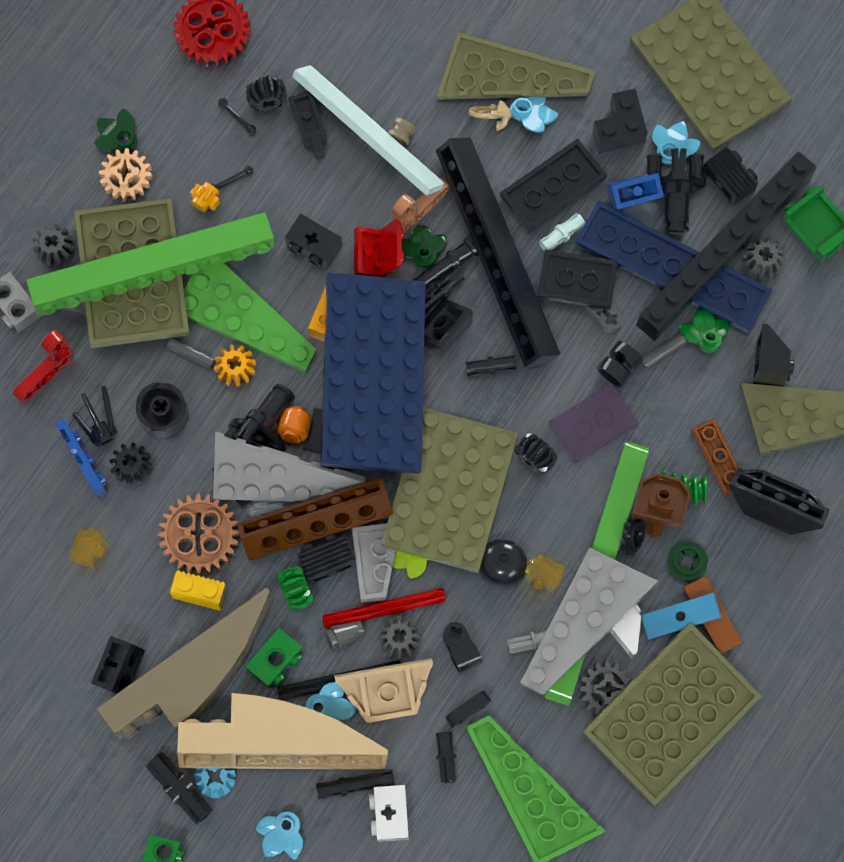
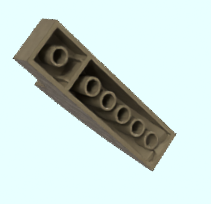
M265 588L98 707L97 710L113 733L120 740L124 738L129 740L139 732L138 728L143 724L147 723V725L155 722L160 717L159 713L162 711L177 732L178 722H184L187 719L198 720L221 696L248 658L273 603L270 591Z

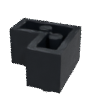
M636 89L612 93L610 106L613 117L594 121L593 135L598 153L644 144L646 142L648 132Z

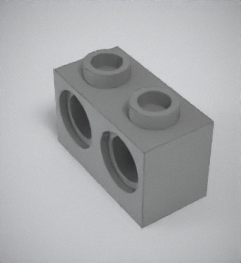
M10 272L0 278V294L4 291L11 292L9 297L5 299L0 298V310L4 314L1 318L9 329L14 327L20 333L39 319L42 314H36L32 299ZM17 310H25L21 317H14V313Z

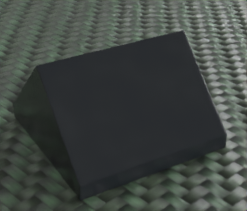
M443 298L425 318L424 345L438 357L442 358L473 321L472 310Z

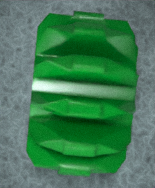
M299 566L289 567L278 574L279 584L292 610L303 609L313 603V594L305 574Z

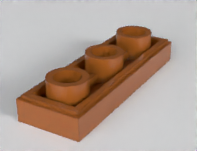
M712 419L692 428L691 432L725 497L732 493L729 485L736 469L739 467L715 419ZM721 454L724 459L718 460L715 455Z
M707 576L683 588L689 600L715 593ZM715 593L722 618L703 623L702 625L714 647L721 654H724L741 645L742 641Z

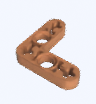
M439 178L445 183L441 190L427 196L423 193L416 201L408 194H405L395 203L392 208L393 220L397 219L401 222L404 234L410 231L449 192L451 187L443 178Z

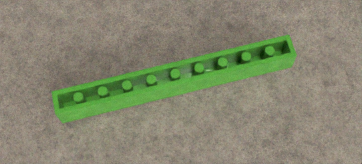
M264 212L26 279L36 314L50 315L58 309L75 308L80 303L99 301L104 296L111 294H124L129 289L136 287L145 288L161 280L170 281L178 275L194 274L200 269L207 267L216 268L224 262L231 260L240 261L256 253L265 254L275 248L274 237Z

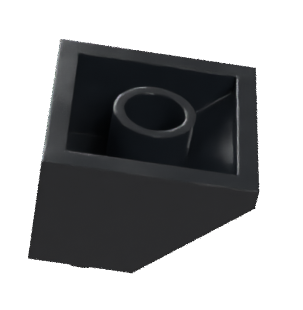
M763 324L757 337L753 384L783 387L785 382L790 381V376L793 375L795 360L790 359L791 350L769 324Z

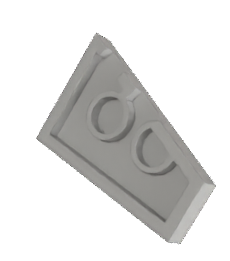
M387 523L352 528L361 603L386 600L396 555V550L381 547Z

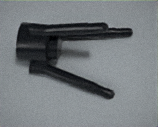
M102 386L101 390L108 424L105 421H99L85 393L81 397L95 424L91 427L93 431L76 412L72 414L87 433L92 444L96 443L98 447L115 440L114 434L117 433L105 386Z

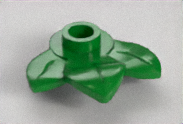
M698 309L694 314L693 323L681 324L679 328L681 334L688 342L698 344L701 350L706 353H713L721 347L722 338L728 334L729 324L721 319L715 320L711 313Z

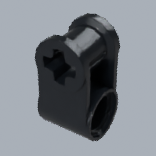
M459 622L449 623L444 629L443 641L457 671L462 673L482 663L480 653L464 625ZM452 629L455 633H461L457 641L454 637L449 638Z

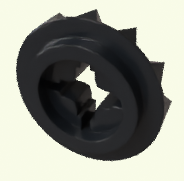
M629 516L627 522L623 524L624 529L621 532L622 538L620 542L622 543V551H625V554L634 555L644 541L645 524L643 519Z

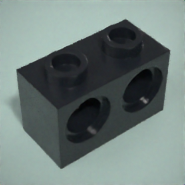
M110 636L91 684L118 694L132 684L145 650Z

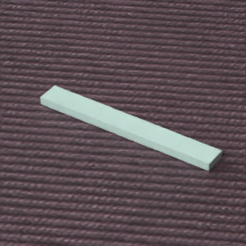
M309 65L294 71L292 77L426 196L443 188L445 183L315 68Z

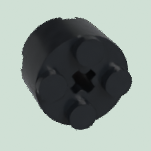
M151 383L138 394L136 414L142 427L149 434L163 439L177 434L185 426L189 417L188 407L182 392L176 386L169 383ZM162 407L166 411L162 413L161 411L158 412V409Z

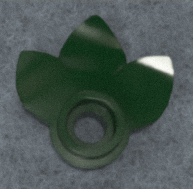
M122 108L116 120L98 118L97 126L102 136L98 137L94 144L99 149L108 152L116 149L125 152L126 148L129 151L134 149L137 145V135L134 132L136 122L131 113ZM124 138L130 139L126 144L121 142Z
M417 225L412 230L411 238L402 239L401 241L404 257L413 259L414 263L420 268H430L437 260V255L446 248L445 235L438 234L433 236L431 230L425 225Z

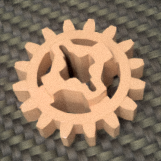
M128 148L125 149L124 154L116 150L115 157L108 154L109 162L101 163L105 170L99 171L100 177L103 178L100 180L102 187H105L106 194L112 193L115 200L122 196L123 202H126L127 196H131L134 201L136 200L135 194L145 195L143 188H150V183L147 180L153 179L152 173L149 172L152 170L150 163L146 164V157L142 156L139 158L137 150L130 154ZM132 163L137 164L141 168V170H139L138 167H134ZM128 168L129 173L126 175L124 182L123 177L125 176V173H127ZM111 181H113V183H118L120 185V188L112 184Z

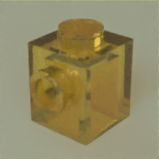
M87 528L86 531L79 529L68 556L70 560L74 563L96 569L99 559H103L107 551L106 541L101 536V532L92 528Z
M538 554L536 560L531 558L525 570L528 573L527 581L530 582L529 586L539 592L546 590L554 594L565 573L566 567Z

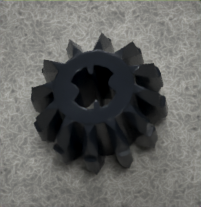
M267 75L263 78L259 77V79L252 80L251 84L246 86L247 102L250 108L255 109V111L263 110L266 112L267 110H274V108L281 107L287 101L286 86L283 79H279L278 76L270 77Z
M527 433L515 447V453L519 459L539 474L545 475L547 471H550L558 458L554 449L536 434Z
M134 442L130 444L129 449H127L125 444H122L121 448L123 451L114 450L113 454L117 458H112L109 461L114 466L111 469V473L117 475L116 479L119 482L126 478L127 485L132 484V479H135L137 484H140L141 475L145 478L149 477L145 469H152L153 467L152 463L148 462L151 459L150 453H145L144 446L136 449ZM132 460L135 466L130 468L127 462Z

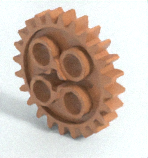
M199 493L196 495V500L193 501L189 495H187L186 503L178 499L179 507L175 508L170 505L169 508L172 514L163 513V517L167 522L159 523V527L165 530L158 533L159 538L165 539L159 543L160 548H167L163 552L164 557L172 556L169 563L174 565L179 562L177 569L181 571L186 566L187 573L190 574L193 569H196L198 575L201 576L202 569L205 568L211 574L212 566L221 570L219 562L223 561L228 564L229 561L226 555H235L231 546H239V542L233 539L240 536L239 531L233 530L238 526V521H230L235 517L234 512L226 513L229 508L227 504L219 507L220 499H216L212 503L209 494L205 500L201 499ZM198 513H201L200 527L203 532V534L200 536L201 556H197L198 542L195 537V535L198 533ZM187 517L193 519L191 526L187 528L180 526L182 519ZM209 517H216L218 519V523L214 527H207L205 525V521ZM211 541L217 542L218 547L215 551L208 552L205 550L207 543ZM184 542H191L193 544V548L189 552L180 551V546Z

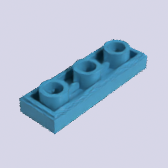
M711 593L643 614L641 617L648 640L680 631L688 623L696 626L722 618L715 593ZM681 612H684L686 616L683 621L679 619Z

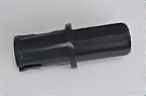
M452 732L436 733L438 746L436 760H439L441 783L452 784L456 782L454 764L456 754H453Z

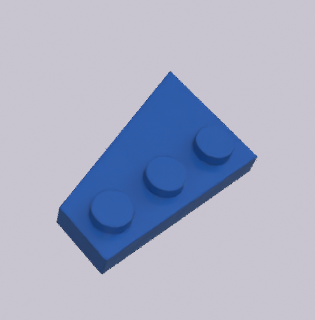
M64 418L56 422L58 430L97 498L106 494L103 486L107 483L101 472L95 473L91 467L95 462L89 451L83 452L79 446L83 441L77 430L75 429L71 432Z

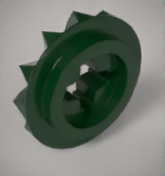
M692 541L677 543L668 554L669 571L676 578L686 582L697 580L704 574L708 565V557L705 550L699 544ZM683 553L687 558L697 557L691 563L692 570L687 565L678 566L683 561Z

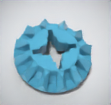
M197 768L194 773L195 785L207 797H223L234 787L236 780L234 768H222L219 777L224 783L223 785L216 781L208 785L210 776L207 770L216 773L221 768Z

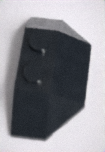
M737 468L729 485L744 515L789 535L822 529L830 511L810 490L764 470H743Z

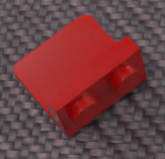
M394 219L382 229L360 226L354 229V275L384 278L401 266L404 260L401 242L404 230L401 227L400 221Z

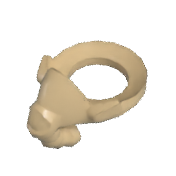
M501 100L498 105L491 104V106L469 108L470 116L475 118L495 119L502 117L501 121H497L496 131L505 128L512 117L511 110Z

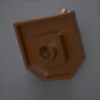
M655 473L641 481L632 517L649 521L647 534L651 535L652 538L661 536L664 525L682 529L691 493L681 479Z

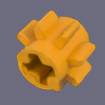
M207 182L201 186L196 183L190 191L193 198L191 204L204 213L209 208L214 211L220 204V198L217 197L220 192Z

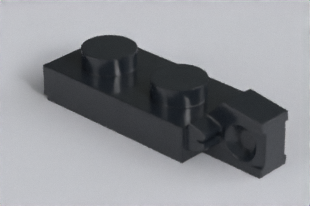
M307 91L288 97L303 143H305L306 147L312 146L316 158L325 156L322 143L327 141L326 131L313 95Z

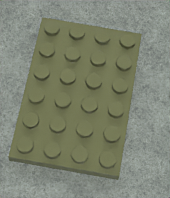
M689 0L630 37L632 45L712 152L786 106L792 100V97L718 0Z
M171 198L74 211L80 264L176 238ZM178 275L170 281L161 280L154 282L145 288L136 287L129 289L124 294L104 296L99 301L85 302L91 348L190 335L182 275Z
M423 407L422 470L420 474L402 473L392 506L394 514L389 516L381 547L479 573L518 433Z
M688 623L582 732L653 806H656L762 696L692 623Z

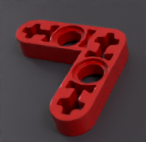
M57 330L52 331L42 341L41 347L47 358L13 392V395L21 403L29 401L70 362L74 355L66 338Z

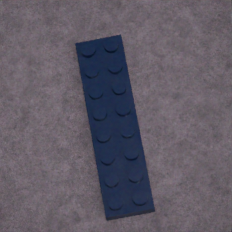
M599 200L575 241L576 245L603 259L618 261V267L663 290L700 253ZM726 267L691 304L749 334L772 289Z

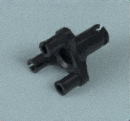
M679 148L671 149L672 171H669V174L666 176H662V155L651 154L646 156L647 174L659 173L663 195L665 196V223L667 225L665 232L669 233L689 231V227H687V223H689V196L706 186L704 155H689V171H687V149L681 148L680 151Z
M274 385L272 391L269 392L258 409H251L245 418L232 419L224 437L233 440L237 438L244 439L246 444H249L250 440L253 439L263 446L284 452L286 447L278 432L277 423L280 421L285 409L289 408L290 403L294 401L295 395L284 385Z

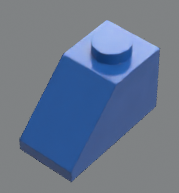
M659 173L628 177L606 183L610 205L615 209L664 197Z

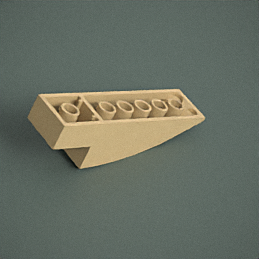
M232 693L231 723H226L225 720L220 719L211 720L210 723H200L196 719L178 722L177 754L179 768L386 770L388 750L332 717L281 700Z

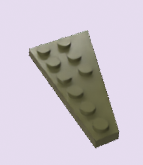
M458 32L438 90L437 100L589 96L596 71Z
M741 383L740 387L759 456L844 436V392Z

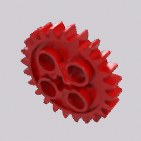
M188 0V7L181 4L180 7L183 13H176V18L179 21L173 22L176 29L173 31V34L177 38L175 40L177 46H181V53L188 52L189 60L196 57L198 65L202 60H205L207 67H209L211 61H214L215 65L219 66V60L221 59L228 64V56L236 59L235 51L243 53L244 50L241 44L248 45V38L246 36H251L250 29L248 28L251 24L250 20L247 19L248 12L243 11V4L236 5V0ZM218 11L224 13L222 16L219 17L213 15ZM193 21H202L201 24L197 26L191 25ZM228 31L233 33L230 37L222 36L223 33ZM206 40L211 42L207 46L200 45L201 42Z

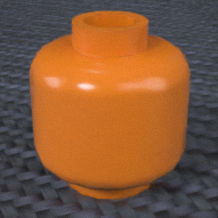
M301 406L286 408L278 423V432L282 440L289 444H298L306 440L313 422L312 417Z

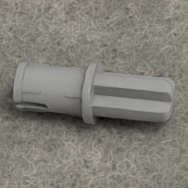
M531 631L530 635L508 639L507 646L510 654L528 650L536 652L546 631L539 633Z

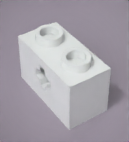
M405 785L374 787V794H369L370 810H375L376 820H371L372 836H377L378 842L409 840ZM386 807H391L392 812H396V815H392V820H387L384 815L381 816L382 813L386 812Z

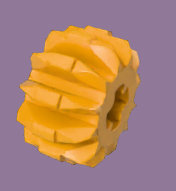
M230 345L229 352L225 349L221 350L223 357H215V362L218 365L214 366V370L219 373L218 379L220 381L226 379L227 386H230L235 381L236 386L240 387V380L243 379L244 382L249 383L250 380L247 375H255V370L252 367L256 365V361L251 359L253 356L251 351L244 353V346L241 345L235 351L234 345ZM236 362L239 363L240 367L236 366L234 370L231 369L230 365L234 366Z

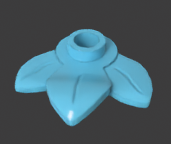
M546 97L518 98L510 107L512 117L521 121L526 129L533 132H544V125L552 123L558 117L557 112L544 105Z
M679 122L668 130L661 125H657L652 133V140L657 147V154L662 155V163L667 165L672 164V156H666L664 154L665 151H671V149L679 148L680 151L681 148L687 149L686 158H688L689 155H694L700 146L699 140L688 139L687 128L684 122Z
M336 682L324 685L320 693L310 696L305 704V708L314 710V704L321 703L323 709L319 713L338 721L349 719L357 711L350 701L342 698L344 691Z
M284 811L278 816H266L259 821L255 830L265 836L262 849L266 857L276 856L283 851L293 860L299 856L304 840L299 832L301 821L296 813ZM284 820L291 822L290 829H286L283 826Z

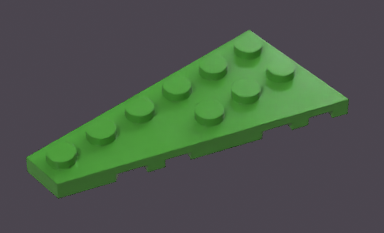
M225 263L216 268H203L197 273L192 274L184 289L187 319L307 373L317 353V349Z
M490 716L466 727L533 862H548L606 832Z

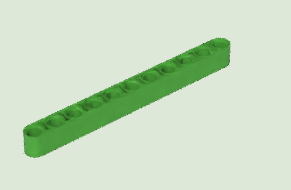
M629 441L625 442L592 546L593 550L614 560L622 538L623 524L627 522L650 450L648 447ZM584 657L579 662H576L546 693L545 699L567 706L570 705Z

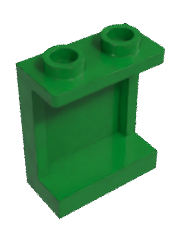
M822 184L816 189L814 187L808 189L803 194V199L798 203L795 201L791 202L784 209L785 213L782 222L819 264L844 246V215L824 194L825 187Z

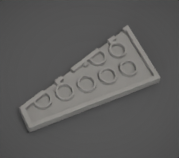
M215 431L213 499L305 502L365 482V477L340 469L331 470L321 467L318 462L312 461L308 463L299 460L298 456L266 446L256 447L246 444V440L239 438L233 440L224 437L223 433Z
M589 548L520 684L544 696L576 662H579L632 607L636 606L658 584V581Z

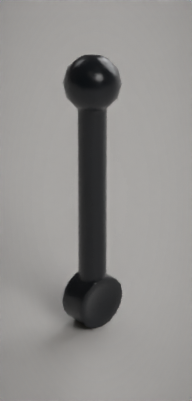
M221 98L218 101L219 107L226 109L247 128L249 134L256 132V127L249 125L228 105L225 98Z
M246 166L243 171L216 185H211L219 189L244 175H251L253 168Z

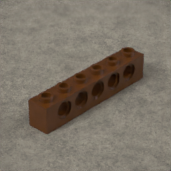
M379 477L237 524L241 541L248 559L251 561L336 534L343 530L358 527L374 520L383 519L394 513L383 479Z

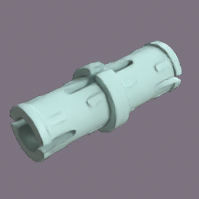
M575 213L566 222L556 225L550 234L538 242L539 246L545 252V250L555 249L563 242L566 243L570 240V236L585 225L584 219L580 214Z

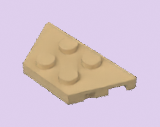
M432 658L334 676L336 683L342 688L366 723L418 714L433 661Z

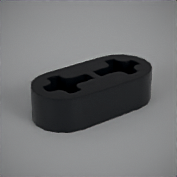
M483 690L450 712L445 719L452 728H455L486 707L492 700L486 691Z

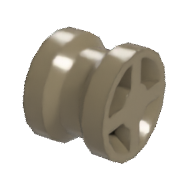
M396 117L393 121V128L387 133L403 147H407L410 142L409 137L415 133L416 127L409 121Z

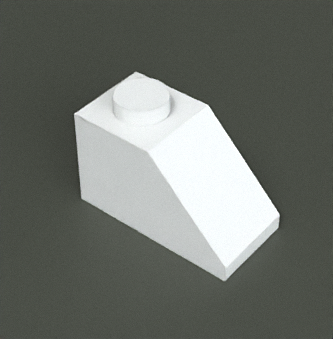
M638 605L632 607L609 631L631 659L636 656L638 651L641 615L639 614L641 610Z

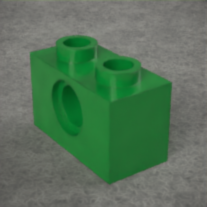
M278 628L245 667L247 671L267 688L278 687L286 678L284 673L289 667H296L302 660L303 648L283 630ZM273 655H281L283 657L281 665L272 666L269 663Z

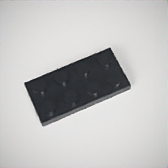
M577 138L501 191L500 197L526 230L531 232L605 180L607 174Z

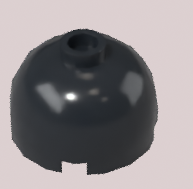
M496 539L486 545L479 575L489 586L497 590H509L517 586L525 577L528 568L527 556L523 548L515 541Z

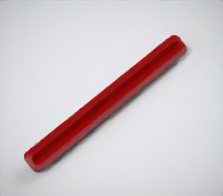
M438 588L325 614L322 616L325 629H330V626L369 620L443 603L446 601V595L443 588Z

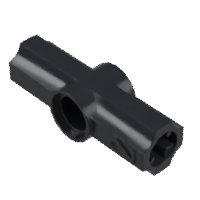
M163 752L156 755L146 765L148 771L163 786L162 789L177 806L180 805L196 825L211 814L213 809L196 791L197 788L182 771L180 772Z

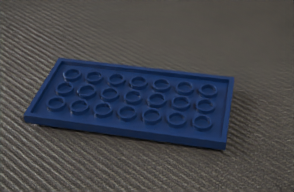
M328 272L326 276L320 466L420 474L422 470L425 282Z

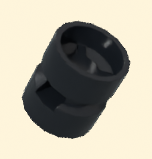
M618 341L610 350V357H605L597 366V371L610 384L622 388L630 378L629 372H635L643 362V358L630 345Z

